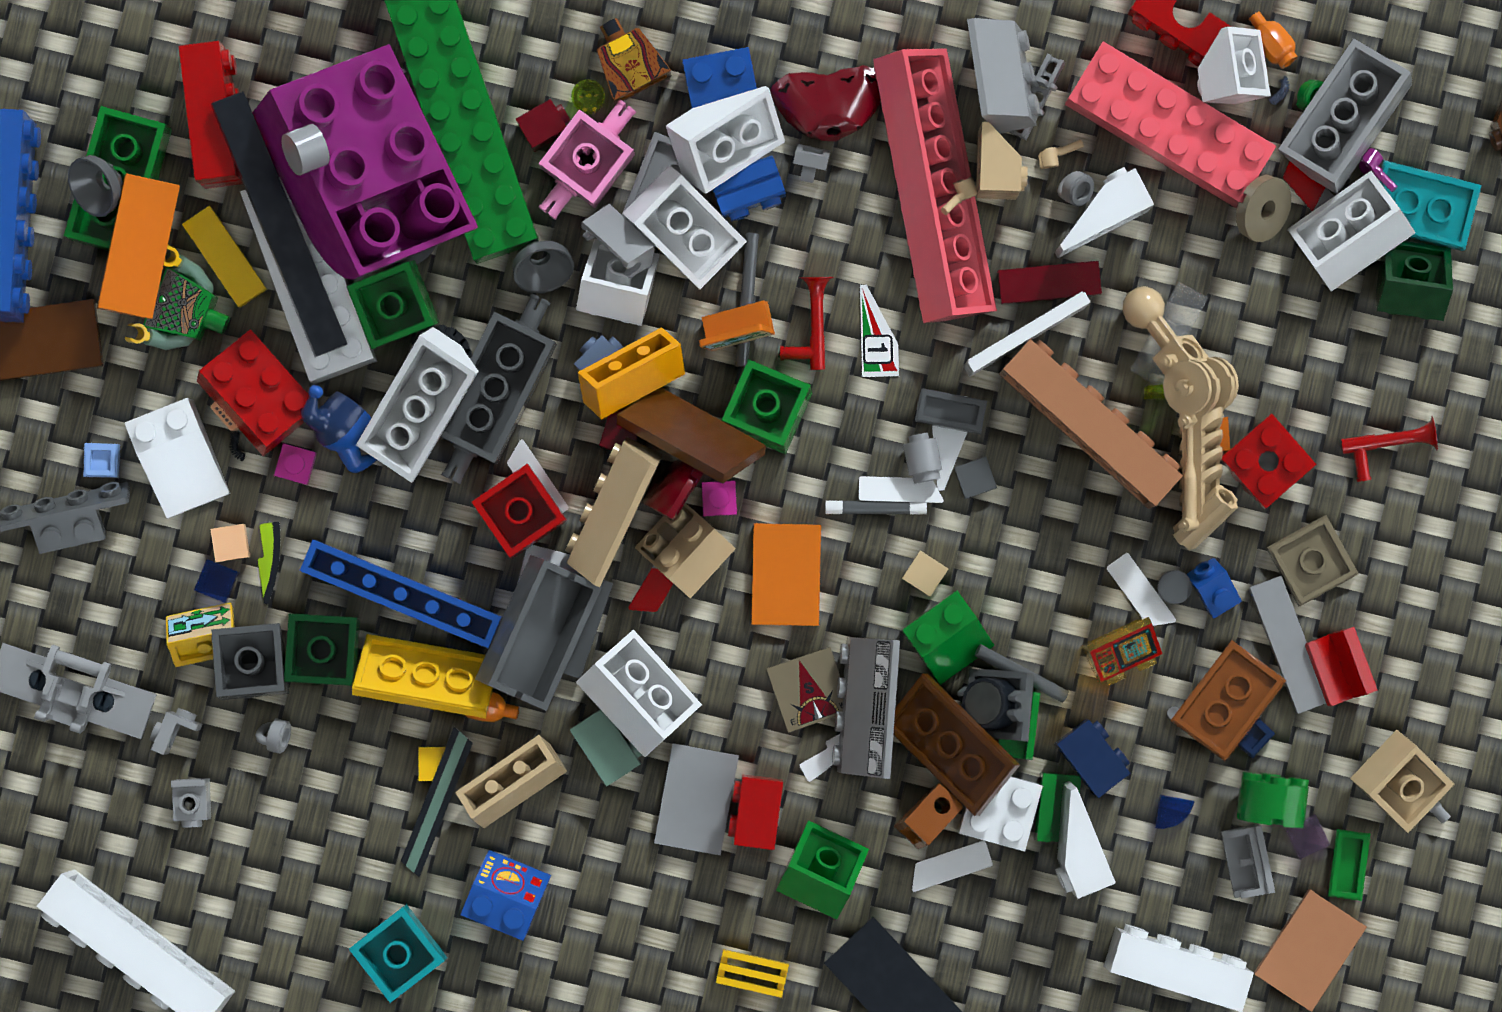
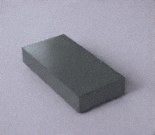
M921 388L915 422L981 435L987 401Z

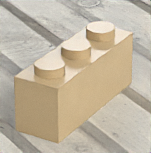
M538 735L455 793L470 818L481 827L486 828L566 773L567 770L551 744Z

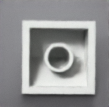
M1237 27L1221 28L1198 67L1199 79L1197 87L1202 96V102L1236 105L1271 96L1261 30Z
M594 239L581 279L576 310L642 326L660 254L654 253L650 268L644 269L632 278H628L624 275L627 269L623 266V262L598 239Z

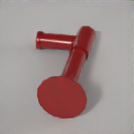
M799 277L805 281L810 292V347L780 346V361L810 359V370H825L823 299L826 284L834 277Z
M1431 416V420L1426 425L1418 429L1341 439L1343 454L1354 453L1357 482L1372 480L1366 452L1368 450L1409 443H1426L1434 446L1436 451H1438L1433 416Z

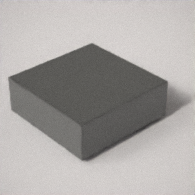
M986 456L954 467L965 499L997 488Z

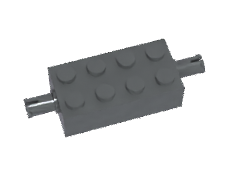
M531 294L519 321L510 320L496 312L493 313L471 357V361L479 372L440 436L453 443L452 447L455 448L444 472L441 474L442 476L451 479L457 467L452 480L461 484L473 457L477 458V456L498 465L557 346L555 341L539 334L540 331L537 330L548 306L551 304L547 300L542 298L535 310L540 298L537 295Z

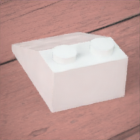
M766 86L692 108L666 125L682 176L705 194L785 142L770 90Z
M670 165L622 213L699 289L747 242Z
M1125 167L1107 176V179L1103 181L1105 185L1055 251L1057 258L1132 221L1151 209L1154 203L1136 168L1127 172Z
M185 398L124 423L135 452L167 519L230 494L194 400Z
M1068 781L1063 783L1057 855L1060 868L1055 869L1061 886L1065 888L1066 892H1072L1079 899L1116 882L1077 787Z

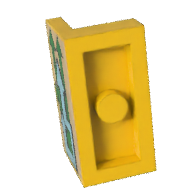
M231 603L166 617L167 646L175 667L213 660L211 629L235 627Z

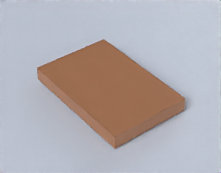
M1308 889L1254 974L1312 1012L1367 927Z

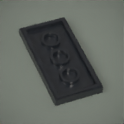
M873 916L824 962L869 1012H962Z

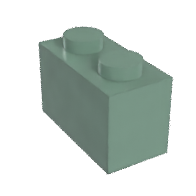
M601 709L570 729L606 787L642 764L639 760L642 754L629 740H626L622 732Z

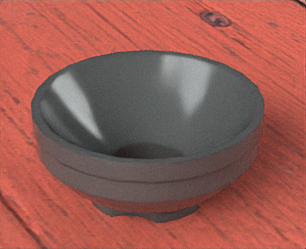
M93 155L78 158L71 163L68 171V183L78 205L88 214L96 217L106 216L115 210L120 203L122 178L115 171L113 165ZM102 173L107 179L109 186L104 182Z
M533 241L526 245L513 260V277L516 284L527 292H550L558 289L570 279L574 270L573 259L568 249L557 242ZM539 251L548 252L547 256L543 259L534 260L530 258L533 253Z

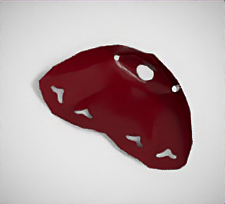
M865 65L841 69L829 75L812 72L789 73L780 78L770 89L774 104L786 121L805 136L822 141L836 142L861 129L873 116L881 101L877 80L870 83L869 79L865 76L869 75L871 78H876L875 68ZM851 76H854L850 83L841 81L842 78L849 79ZM801 81H805V82L814 81V83H812V84H810L808 87H806V85H805L804 83H802ZM789 83L786 93L778 92L780 89H784L785 86ZM834 126L841 130L838 134H827V130Z

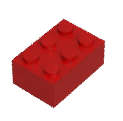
M251 329L198 372L197 382L231 418L238 426L237 428L262 456H265L305 423L300 413L309 394Z

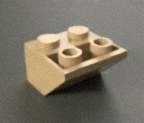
M686 503L675 521L663 516L635 547L637 551L690 599L736 549Z

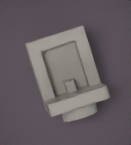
M178 708L176 713L172 711L166 712L163 722H157L151 733L150 741L154 742L151 750L163 755L169 754L181 725L194 731L201 729L202 723L195 721L197 715Z

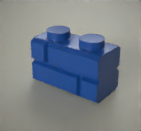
M773 156L755 161L712 189L721 216L723 218L730 217L731 222L749 216V209L761 206L763 210H768L782 204L780 198L786 197V192Z

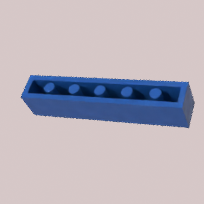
M312 540L300 568V571L488 649L502 620L500 615L317 540Z

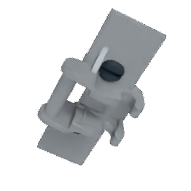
M2 643L0 649V692L40 705V709L36 711L34 719L43 722L51 719L69 725L70 731L79 734L85 730L87 723L91 722L142 739L157 696L155 693L110 679L108 677L111 670L110 663L103 662V664L61 651L60 647L56 645L51 646L47 657ZM58 664L96 676L97 679L94 687L56 675L55 672Z

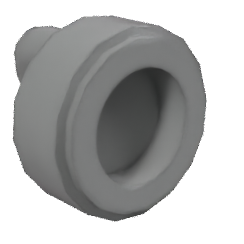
M1081 171L1068 174L1058 186V196L1074 206L1084 205L1093 194V178Z
M278 718L273 722L262 724L256 731V740L260 744L266 745L268 751L280 754L288 746L291 736V724L289 721Z

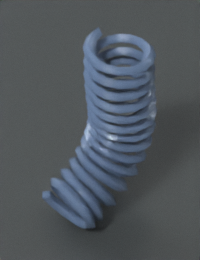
M1287 76L1279 80L1281 88L1274 96L1272 95L1270 99L1268 98L1271 104H1278L1288 94V89H1290L1288 86L1290 84H1288L1289 81H1286L1288 80Z

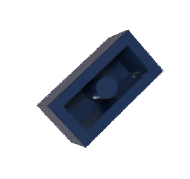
M1085 719L1054 744L1081 777L1096 798H1100L1131 774L1126 768L1130 762L1118 747L1112 750L1105 740L1109 735L1098 721L1092 724L1089 719Z

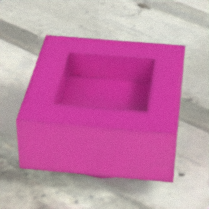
M283 443L274 476L308 485L317 453Z
M726 481L723 484L720 482H702L704 517L737 515L735 481Z

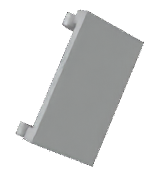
M610 204L582 221L581 228L586 231L582 236L586 240L596 237L618 257L627 269L624 275L628 278H632L644 269L652 266L655 245Z
M1254 824L1221 831L1234 898L1241 897L1242 899L1275 893L1262 826Z

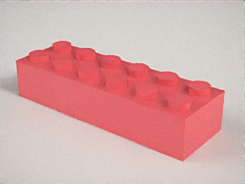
M1104 41L1065 103L1069 108L1237 208L1239 202L1243 203L1246 197L1243 194L1244 190L1253 180L1258 178L1276 148V145L1205 102H1202Z

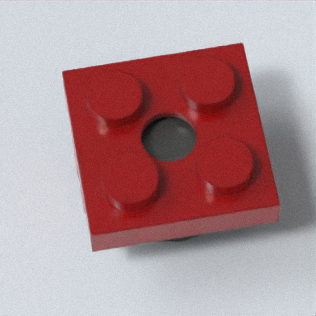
M1272 413L1229 449L1221 459L1231 471L1233 478L1240 482L1244 491L1252 495L1263 509L1269 507L1317 465Z

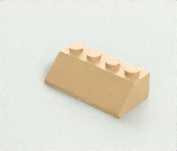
M628 437L625 438L622 445L615 443L607 460L613 464L607 476L601 473L593 490L599 495L594 505L587 503L579 520L585 525L580 535L573 533L565 550L570 553L567 564L598 587L601 586L663 456L662 453Z

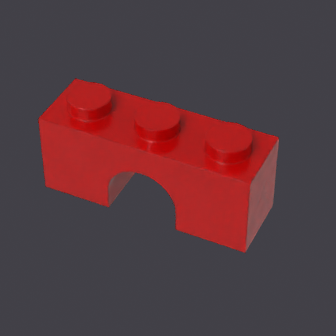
M1136 0L1128 12V15L1133 17L1131 22L1146 32L1151 29L1160 35L1159 40L1170 49L1176 50L1178 47L1187 53V59L1197 67L1201 64L1221 28L1231 27L1210 12L1200 25L1192 28L1184 27L1175 20L1173 15V7L1177 0Z

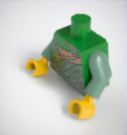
M168 245L167 249L170 250L171 255L164 261L166 270L159 285L153 318H145L143 325L140 323H129L127 325L135 327L138 331L135 339L125 337V340L129 343L143 342L148 346L170 350L189 346L193 340L201 341L206 329L223 335L228 326L230 316L214 310L218 297L213 294V283L203 269L183 255H179L175 248Z

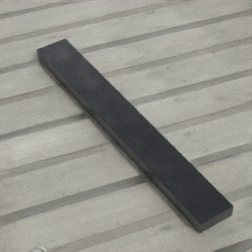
M244 91L211 103L212 110L314 357L316 358L346 346L348 343Z

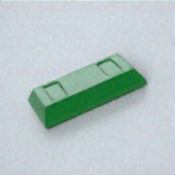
M1336 830L1328 891L1329 897L1362 901L1370 833Z

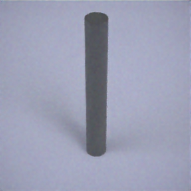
M982 644L975 651V657L1002 671L1034 673ZM1034 673L1033 688L1062 703L1066 700L1069 693L1068 690Z

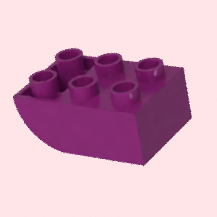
M390 44L270 89L252 112L275 169L309 239L323 260L340 276L352 280L478 228ZM314 124L321 131L326 141L330 160L328 165L302 175H297L290 168L282 148V136L296 129Z

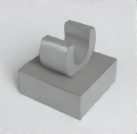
M802 144L797 145L793 164L803 165L800 181L813 183L816 169L826 171L830 155L829 150Z

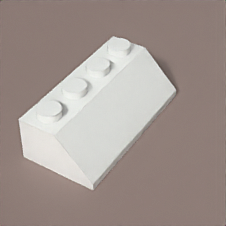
M434 327L419 335L356 446L411 483L417 477L479 372L462 346Z

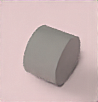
M310 124L283 134V152L290 168L295 174L302 175L328 165L330 160L329 150L321 131L316 125Z

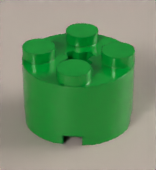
M1242 772L1236 819L1265 825L1275 824L1283 825V827L1304 828L1309 780L1295 777L1284 778L1280 777L1281 775L1271 773Z

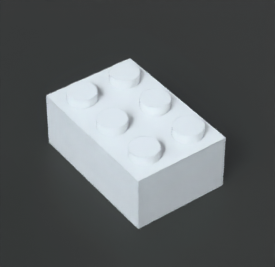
M634 630L576 681L580 688L644 757L653 751L702 705Z

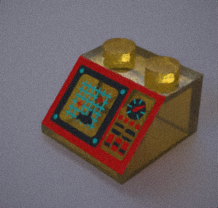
M1141 617L1081 645L1097 682L1106 680L1108 686L1125 679V671L1137 666L1138 671H1142L1157 664L1155 657L1162 655L1149 617Z

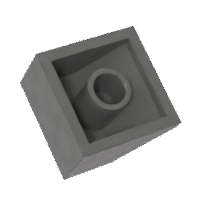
M280 623L211 629L217 698L220 700L289 694V684L284 682L286 654Z

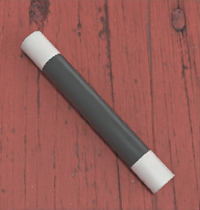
M826 501L825 514H927V502Z

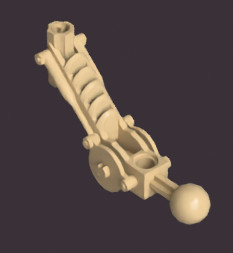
M1142 286L1127 293L1123 300V314L1126 321L1132 326L1147 329L1161 348L1152 359L1165 375L1163 383L1164 396L1169 406L1179 413V437L1182 438L1179 447V454L1182 455L1179 471L1183 475L1179 481V488L1182 489L1179 499V505L1182 506V519L1173 527V536L1180 545L1185 546L1188 550L1196 549L1238 508V499L1233 492L1220 485V478L1223 473V465L1220 464L1223 455V448L1220 447L1223 430H1220V426L1224 418L1223 411L1232 404L1237 396L1239 387L1238 376L1233 366L1227 360L1220 357H1208L1193 335L1176 336L1163 318L1165 303L1161 294L1153 288Z

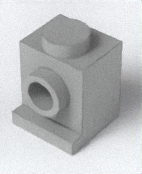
M210 778L171 780L173 821H181L183 828L202 827V820L211 819ZM187 797H191L195 801V807L192 810H188L184 806V801Z

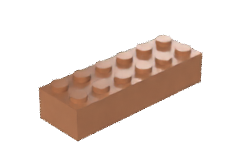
M1030 339L1003 368L999 375L1145 507L1150 509L1157 506L1183 477L1178 472L1181 466L1166 453L1160 456L1152 448L1155 443L1142 431L1135 433L1127 426L1130 421L1122 412L1116 408L1110 411L1101 403L1105 398L1090 385L1087 388L1082 386L1076 380L1079 375L1065 362L1060 366L1052 359L1051 356L1054 352L1041 340L1035 343Z

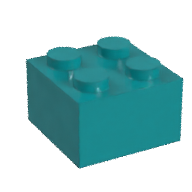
M407 904L349 948L350 952L390 1003L448 958Z

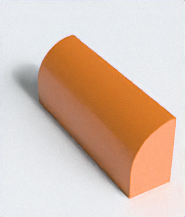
M125 174L97 309L140 318H153L180 185Z

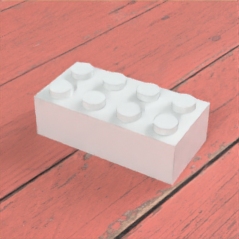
M1125 924L1124 930L1115 927L1104 967L1111 973L1243 1012L1254 972L1246 968L1247 962L1227 954H1223L1221 959L1213 957L1214 952L1210 951V949L1190 944L1189 949L1180 947L1181 942L1177 941V939L1158 934L1156 939L1148 937L1149 932L1132 925Z

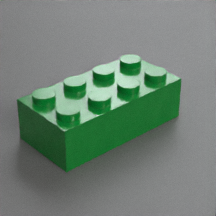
M100 106L86 156H97L112 164L115 171L121 175L122 185L126 173L158 180L172 129L165 123ZM102 173L104 182L109 186L107 179ZM74 199L64 237L71 241L109 251L118 207L106 216L96 217L84 211Z

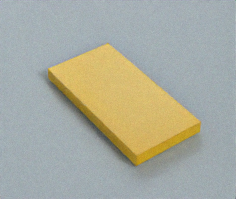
M366 634L352 686V695L486 719L493 687L475 680L485 654Z

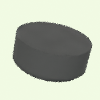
M1172 570L1160 577L1157 583V591L1163 601L1169 604H1179L1189 598L1192 591V583L1185 573Z

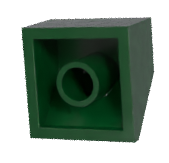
M1403 241L1381 257L1376 287L1377 311L1392 315L1399 314L1419 317L1425 320L1444 321L1453 293L1451 248Z

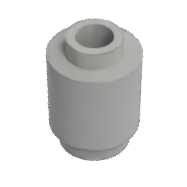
M928 433L908 436L909 443L903 444L908 473L909 476H913L914 484L940 479L939 470H942L936 438L929 439Z

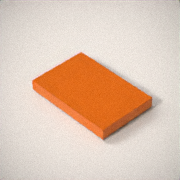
M754 523L752 625L819 626L821 525Z

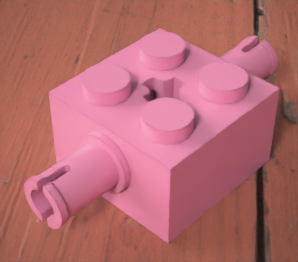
M619 99L603 123H597L580 109L539 162L541 169L556 179L555 183H557L542 204L538 206L543 212H548L549 216L556 220L572 196H578L593 208H596L635 156L634 149L621 141L618 136L631 117L636 114L634 109L629 105L627 107L626 103ZM590 153H593L594 163L592 165L587 163L585 166H582L580 155L588 156Z

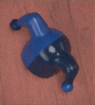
M312 385L308 389L309 397L300 414L306 425L313 430L317 441L323 447L336 451L345 467L351 473L361 472L378 461L369 454L362 455L360 448L356 446L370 422L371 416L356 402L337 391L318 408V399L322 397L323 390L318 385Z

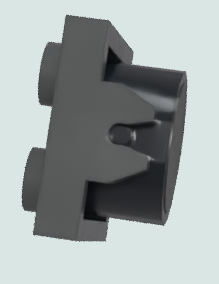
M969 668L968 687L964 686L958 691V696L963 698L962 705L960 706L992 738L1028 741L1034 673Z

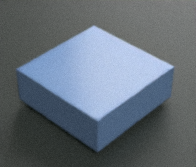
M84 443L83 477L119 478L120 444Z

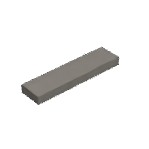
M1282 576L1249 587L1280 673L1287 680L1285 686L1296 714L1326 704L1305 647L1307 643Z

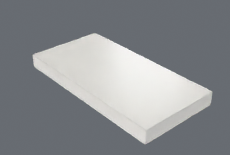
M1080 292L968 359L964 364V369L969 377L973 376L1023 346L1030 339L1033 340L1085 309L1090 303L1089 298L1085 292Z

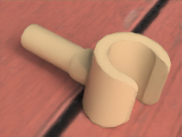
M1080 139L1062 147H1049L1041 151L1038 155L1040 169L1058 167V156L1083 148L1082 140Z
M972 177L953 183L957 194L941 208V212L944 215H947L963 200L977 195V188Z

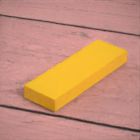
M210 205L182 224L239 308L267 290Z

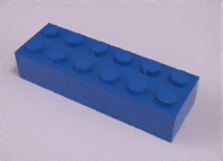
M0 109V322L23 323L24 313L28 314L30 309L29 293L25 292L26 280H31L32 261L28 260V247H33L34 228L30 227L31 214H35L37 207L36 194H32L33 181H37L39 175L38 161L34 160L35 148H39L41 144V130L24 110Z

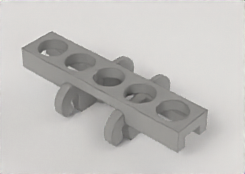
M1047 54L1037 75H1034L1035 81L1030 83L1032 85V94L1036 92L1043 94V100L1039 103L1040 113L1035 114L1036 120L1038 116L1044 115L1045 112L1042 109L1051 91L1057 90L1058 87L1055 83L1065 65L1064 60L1056 59L1050 54ZM1057 63L1052 74L1046 71L1048 64ZM1033 127L1024 128L1022 133L1016 130L1009 133L1027 140Z

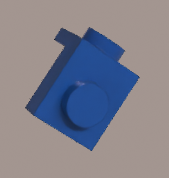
M1215 558L1198 564L1194 570L1186 574L1199 594L1208 614L1213 619L1242 602L1227 571Z

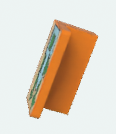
M763 300L702 317L706 338L699 340L701 348L715 351L774 335L775 332L768 302Z

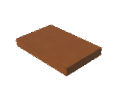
M1231 640L1173 716L1171 722L1226 762L1287 680Z

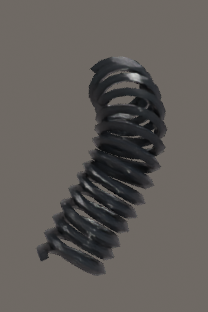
M231 432L229 445L232 446H229V448L234 450L231 453L235 455L234 458L237 457V460L240 458V461H244L245 453L241 452L238 447L239 439L237 438H240V432Z

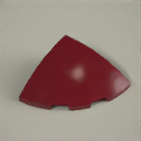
M676 459L651 485L640 503L675 521L704 473Z

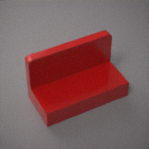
M1355 627L1333 632L1305 644L1327 706H1334L1349 699L1378 691Z

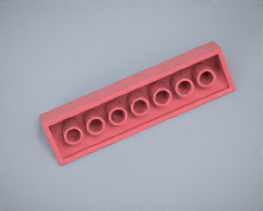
M902 49L873 59L923 323L948 321L995 312L997 308L975 196L957 204L947 215L941 212V208L957 194L953 183L971 177L947 49Z

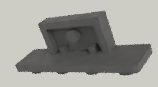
M110 482L101 488L89 491L80 489L58 498L44 497L38 499L35 503L27 505L13 504L6 506L0 510V532L30 525L39 554L104 540L106 538V531L99 510L128 503L130 498L129 483L119 484L118 482Z

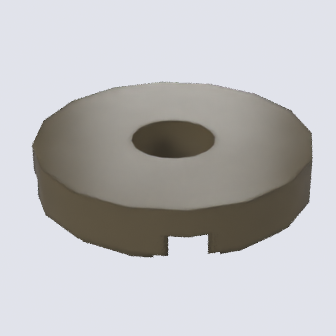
M1265 174L1253 180L1243 192L1246 197L1243 203L1239 202L1236 209V223L1239 232L1256 242L1272 239L1285 224L1291 209L1289 185L1281 178Z

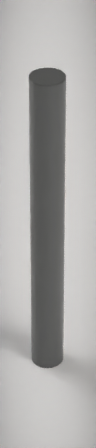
M757 233L745 234L747 242L744 247L740 307L754 302L759 234ZM750 341L737 344L735 367L745 368L749 359Z

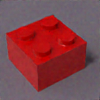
M529 464L524 465L472 501L478 513L511 559L568 521Z
M743 774L742 782L735 781L732 802L739 803L738 814H731L728 831V836L734 837V845L775 850L783 779Z

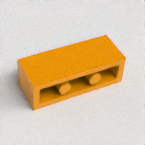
M662 327L578 372L583 403L601 420L685 375L681 344Z

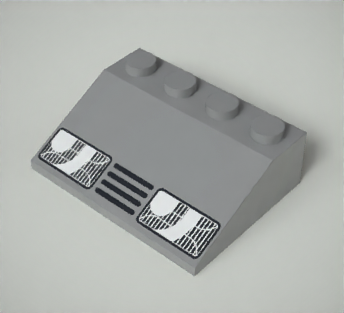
M847 637L846 644H841L840 664H845L844 678L839 677L837 697L843 698L842 711H836L835 731L840 732L839 745L833 746L832 765L837 766V772L890 779L900 650L899 640Z

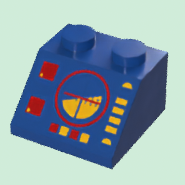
M488 850L460 915L524 941L551 875Z

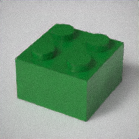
M415 260L408 261L346 286L371 349L440 323Z
M748 359L721 421L765 444L766 447L786 455L811 399V385Z

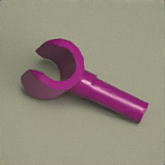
M1373 148L1368 149L1359 163L1360 171L1363 174L1372 171L1376 178L1391 192L1395 191L1398 186L1379 167L1383 161L1382 155Z

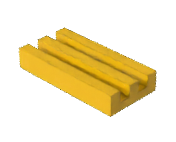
M723 949L716 983L782 998L789 964ZM728 958L780 969V976L727 964ZM727 971L778 984L777 988L724 977V974Z

